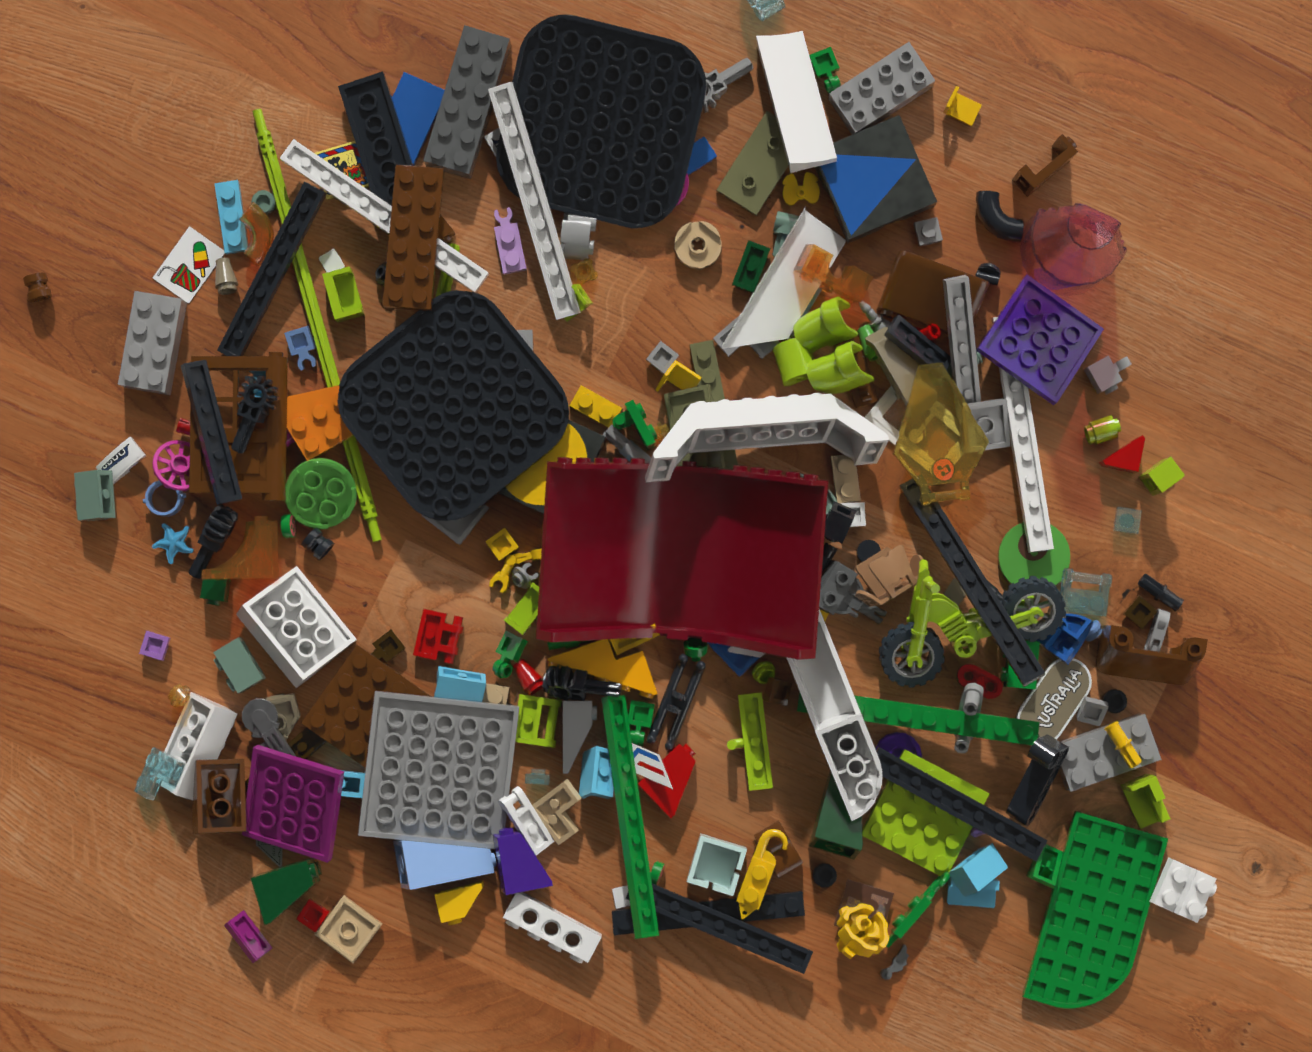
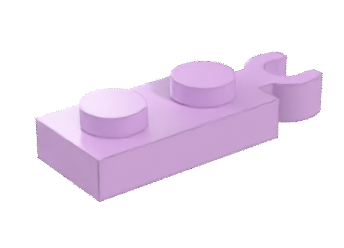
M510 207L507 208L508 215L505 218L499 216L498 210L494 211L495 219L501 225L494 227L504 275L527 270L518 224H510L513 217Z

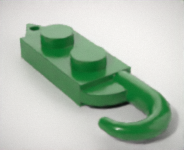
M948 872L938 876L920 897L916 895L907 905L909 910L904 915L899 914L892 922L894 927L891 929L892 933L889 936L887 948L898 938L901 939L932 903L930 900L950 879L951 876Z

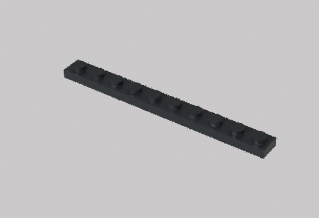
M919 474L899 485L901 492L1023 687L1043 677L1045 671L922 476Z

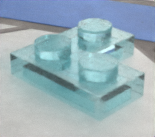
M153 747L146 759V764L141 776L137 780L134 791L144 798L154 801L162 780L167 784L177 785L185 763L163 750Z

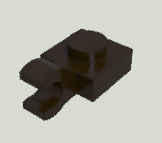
M391 629L372 643L376 650L371 654L379 660L383 658L388 663L405 650L406 647Z

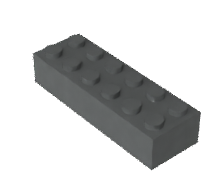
M464 25L423 161L426 167L444 168V172L467 179L472 178L493 109L488 89L500 85L512 46L510 38Z

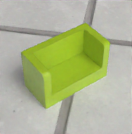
M351 267L322 274L334 320L337 323L365 315Z
M1168 457L1152 466L1140 475L1139 478L1152 496L1166 491L1185 475L1173 458Z
M534 582L508 617L506 616L504 619L506 623L522 635L527 632L537 619L539 586Z

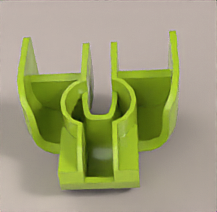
M840 297L823 302L820 308L807 313L794 324L795 338L781 342L773 348L784 386H791L809 379L815 390L826 394H838L874 381L873 376L859 368L854 353L862 351L863 348L854 341L836 347L835 352L817 359H814L813 353L827 345L833 346L858 336L856 330L846 325L840 311L851 307L849 302Z

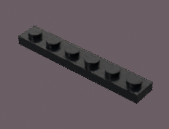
M201 360L184 363L181 365L216 503L220 505L239 501L243 498L207 361Z

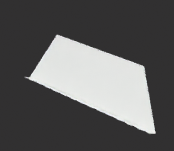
M804 208L727 336L722 349L788 339L793 331L794 324L803 315L847 240L812 216Z

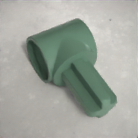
M777 211L773 228L774 234L777 235L772 253L774 257L779 252L799 216Z

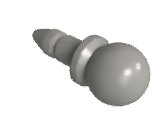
M862 300L859 301L860 308L870 320L869 325L873 327L874 332L890 326L891 323L883 319V315H877L869 304Z

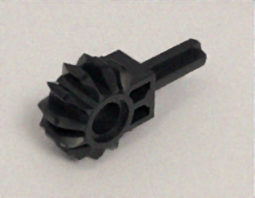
M258 376L257 380L254 377H250L249 384H241L245 391L238 392L237 394L244 397V399L239 402L240 407L237 414L243 418L231 446V449L238 453L245 452L256 422L264 423L266 416L269 415V409H276L273 401H279L280 397L274 396V393L279 389L275 386L272 387L273 381L271 379L265 381L264 376ZM261 390L263 398L260 402H257L255 394Z
M221 504L215 507L209 516L197 542L202 546L189 570V574L192 577L202 578L204 570H206L214 552L217 553L222 550L226 540L232 533L238 520V513L233 511L232 508Z
M558 664L557 667L550 666L542 679L544 692L549 693L550 697L564 699L565 701H568V699L585 701L587 693L619 697L622 689L620 683L589 679L588 671L572 669L568 665L562 666Z

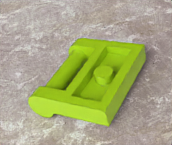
M519 694V714L515 742L555 748L556 740H554L558 710L562 706V700ZM542 705L549 706L545 739L538 738Z

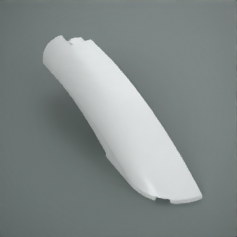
M819 609L816 658L802 660L787 658L819 743L851 821L865 814L875 803L882 786V768L856 698Z

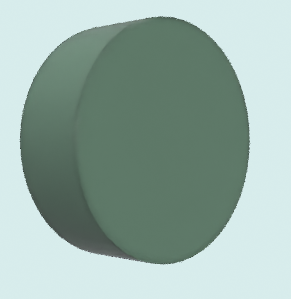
M261 190L253 195L252 207L258 214L268 215L275 210L274 196L269 191Z

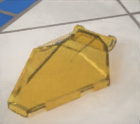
M942 363L919 365L893 455L920 487L922 506L930 505L931 502L962 499V501L970 500L969 479L989 440L980 425L977 424L971 409ZM960 482V489L929 493L928 486Z

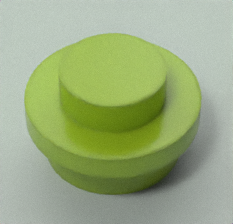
M769 661L760 662L753 668L752 676L759 683L766 684L769 677H775V667Z

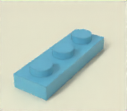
M233 180L214 183L225 254L250 251L240 182Z

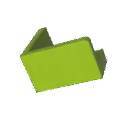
M1144 774L1120 785L1139 828L1142 829L1156 822L1163 823L1170 820V816L1162 801L1165 799V795L1156 776Z

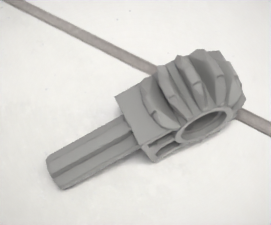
M748 58L741 60L720 74L717 69L710 73L705 72L706 91L708 93L705 96L703 105L705 113L709 110L708 105L712 108L716 107L717 104L714 100H720L721 95L727 92V85L754 69Z

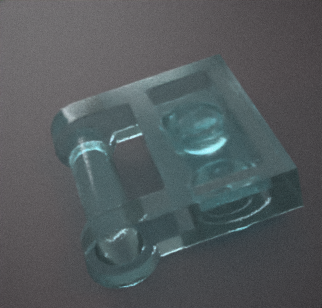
M1065 568L1062 573L1060 593L1066 603L1064 608L1066 612L1106 617L1112 575L1106 573L1095 575L1074 572L1073 569ZM1073 581L1098 584L1099 592L1071 588V584Z

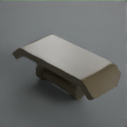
M884 327L865 338L866 345L875 351L878 357L875 361L885 373L896 393L897 399L902 398L905 403L906 414L914 418L931 408L937 399V391L923 366L884 336L888 327Z

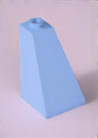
M393 840L401 888L412 890L494 873L493 867H496L495 854L491 853L488 848Z

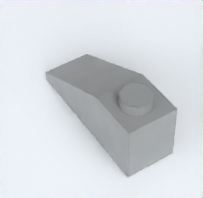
M563 701V774L569 773L590 731L592 720H597V706H592V701Z

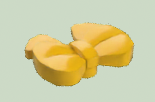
M806 172L803 186H798L794 174L787 175L782 182L785 185L783 187L785 203L793 206L798 200L805 199L810 204H815L820 195L819 186L816 183L818 178L813 173Z

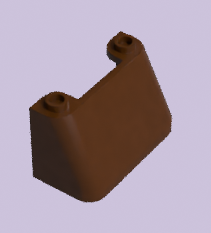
M900 250L894 260L877 310L881 311V315L891 319L902 315L929 326L930 324H936L940 330L945 331V334L948 335L943 279L962 275L969 277L973 324L987 292L989 282L919 255Z
M1104 625L1100 627L1102 633L1099 635L1096 666L1101 673L1106 675L1184 685L1191 680L1204 658L1208 639L1196 637L1183 638L1180 646L1170 648L1169 653L1133 648L1134 638L1128 628Z

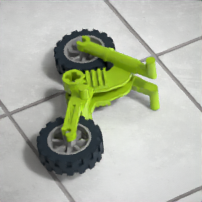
M924 559L919 562L917 583L913 591L909 617L906 619L908 624L904 625L902 623L897 625L898 628L889 630L887 637L884 636L881 641L882 646L879 647V660L884 673L888 675L892 682L896 681L899 686L904 687V685H908L910 688L915 687V685L923 686L928 680L932 681L935 679L936 673H940L942 670L941 664L945 661L942 643L932 628H927L928 621L936 623L942 629L945 636L951 641L956 654L963 658L970 657L975 653L978 640L991 636L975 608H970L968 613H962L955 602L945 595L938 593L940 586L929 576L928 561ZM1029 576V579L1020 578L1018 579L1019 582L1015 584L1013 582L1008 586L1009 589L1004 591L1002 595L1003 600L1000 602L1024 640L1027 639L1029 642H1036V639L1045 640L1047 639L1046 636L1055 634L1057 632L1056 629L1062 626V619L1066 616V610L1064 609L1066 603L1055 584L1048 582L1046 578L1041 577L1038 579L1036 576ZM1041 596H1044L1048 599L1047 601L1038 604ZM1049 606L1047 613H1044L1041 610L1042 608ZM929 652L926 659L921 657L922 654ZM895 657H905L898 665L896 664ZM906 664H908V667H911V668L908 669V668H903V667H904Z

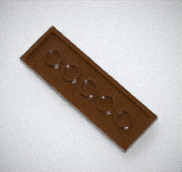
M396 165L382 305L384 308L432 310L444 168Z

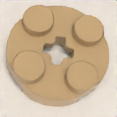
M704 221L685 224L675 237V252L678 259L685 266L693 269L702 270L716 262L721 253L722 242L719 232L713 225ZM700 239L703 240L702 246L704 249L693 250L694 245L692 241L698 242Z

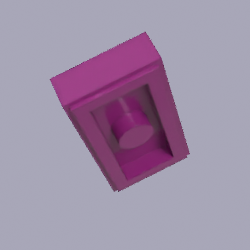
M244 910L224 925L252 963L272 949V946Z

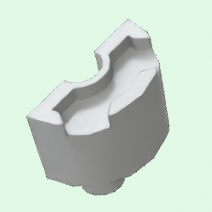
M564 212L560 243L565 259L588 261V255H593L594 241L590 240V233L596 230V218Z

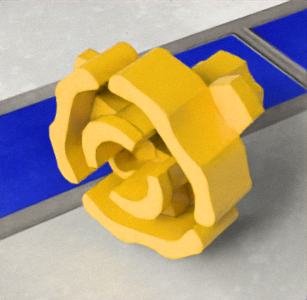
M861 903L856 907L845 906L839 910L840 918L837 921V925L841 929L838 931L840 940L837 943V948L849 959L856 954L869 958L873 954L880 953L888 944V923L880 912H877L871 919H868V916L874 911L871 905Z

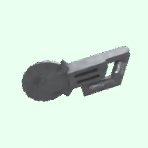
M263 698L249 701L242 711V721L245 727L253 732V737H263L265 742L260 744V746H269L270 749L296 756L278 730L280 723L277 722L278 712L275 706Z

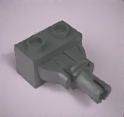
M831 560L821 576L819 608L832 615L834 613L850 614L857 618L859 614L851 609L853 608L877 624H880L883 619L875 615L874 612L883 617L886 616L887 612L878 606L869 607L855 596L858 590L865 591L861 582L856 578L858 574L840 562Z

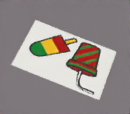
M189 226L153 276V279L187 303H190L215 268V261L222 258L225 251Z

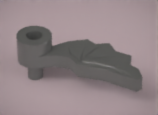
M902 945L898 954L892 959V965L880 971L882 979L889 980L892 977V972L901 971L903 966L907 965L906 960L909 955L906 953V945Z

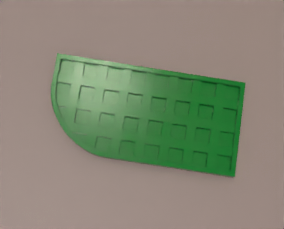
M1074 811L1062 853L1056 885L1054 889L1052 888L1022 997L1058 1008H1079L1103 1000L1124 982L1133 967L1151 903L1149 901L1155 889L1168 838Z

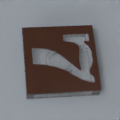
M847 879L834 926L838 927L837 921L840 918L839 910L845 906L856 907L861 903L871 905L874 908L868 919H871L877 912H880L886 920L894 893Z

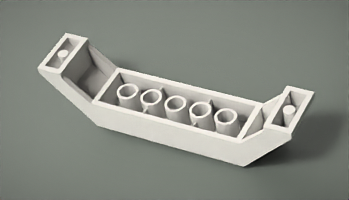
M813 393L803 396L793 394L787 397L768 396L761 399L744 398L734 401L723 399L718 402L707 403L705 401H698L690 404L653 452L645 480L646 482L670 480L673 469L687 453L825 442L852 459L854 465L877 464L889 438L885 432L831 393Z

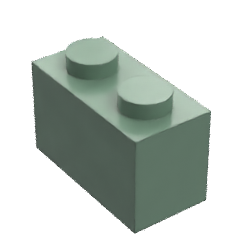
M92 470L74 473L78 521L116 518L112 470Z
M238 637L213 652L216 656L214 662L220 671H225L228 676L226 682L233 692L236 690L237 693H243L266 679L243 638Z

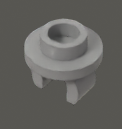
M526 563L522 567H515L512 570V580L516 586L527 589L530 587L531 582L538 577V573L532 576L527 574L526 569L531 566L530 563Z

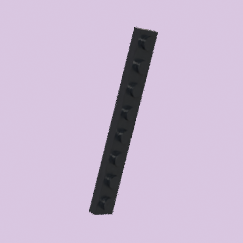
M304 181L217 351L226 356L244 355L327 195L326 192Z
M880 747L877 748L876 752L881 763L882 777L1030 859L1037 861L1048 840Z
M652 883L656 912L802 974L805 973L813 954L812 950ZM629 892L627 893L626 898H625V899H627V900H630V899H629Z
M803 891L765 894L759 910H754L744 919H741L739 902L736 901L737 897L698 901V903L743 922L805 916ZM631 908L612 910L614 935L633 934L634 927ZM656 912L659 931L691 928L689 925Z

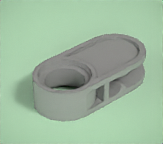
M1157 609L1144 650L1160 651L1169 624L1170 612Z

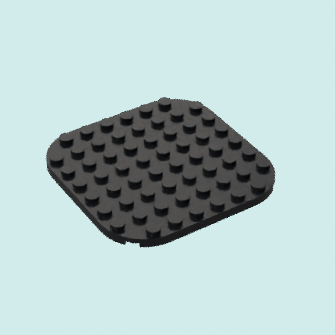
M575 15L551 16L534 26L527 33L520 46L512 82L549 207L628 228L649 227L665 219L675 209L681 198L706 96V76L697 56L688 47L675 40ZM500 132L496 152L498 172L508 189L520 198Z
M455 290L443 293L432 299L431 311L418 310L353 362L344 373L339 384L338 409L347 428L408 504L423 516L438 521L459 520L478 510L549 453L564 436L569 421L568 400L559 382L500 309L491 300L476 292Z

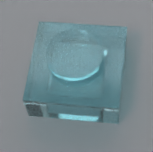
M1116 507L1113 531L1138 534L1142 510Z
M531 769V773L525 774V783L549 785L551 774H545V769Z

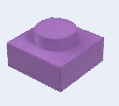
M146 631L139 654L164 661L171 638Z

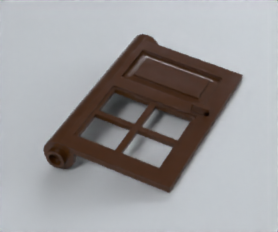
M269 352V356H191V362L206 360L209 371H233V397H216L217 402H233L232 428H224L241 493H262V501H286L288 357H283V352ZM239 371H266V380L271 379L273 381L272 387H278L279 390L274 393V396L280 397V400L273 401L276 409H269V415L265 418V428H254L245 452L238 453L232 450L231 446L238 431V402L244 399V397H239L237 394L239 392ZM255 397L257 402H260L263 398ZM190 404L189 493H214Z

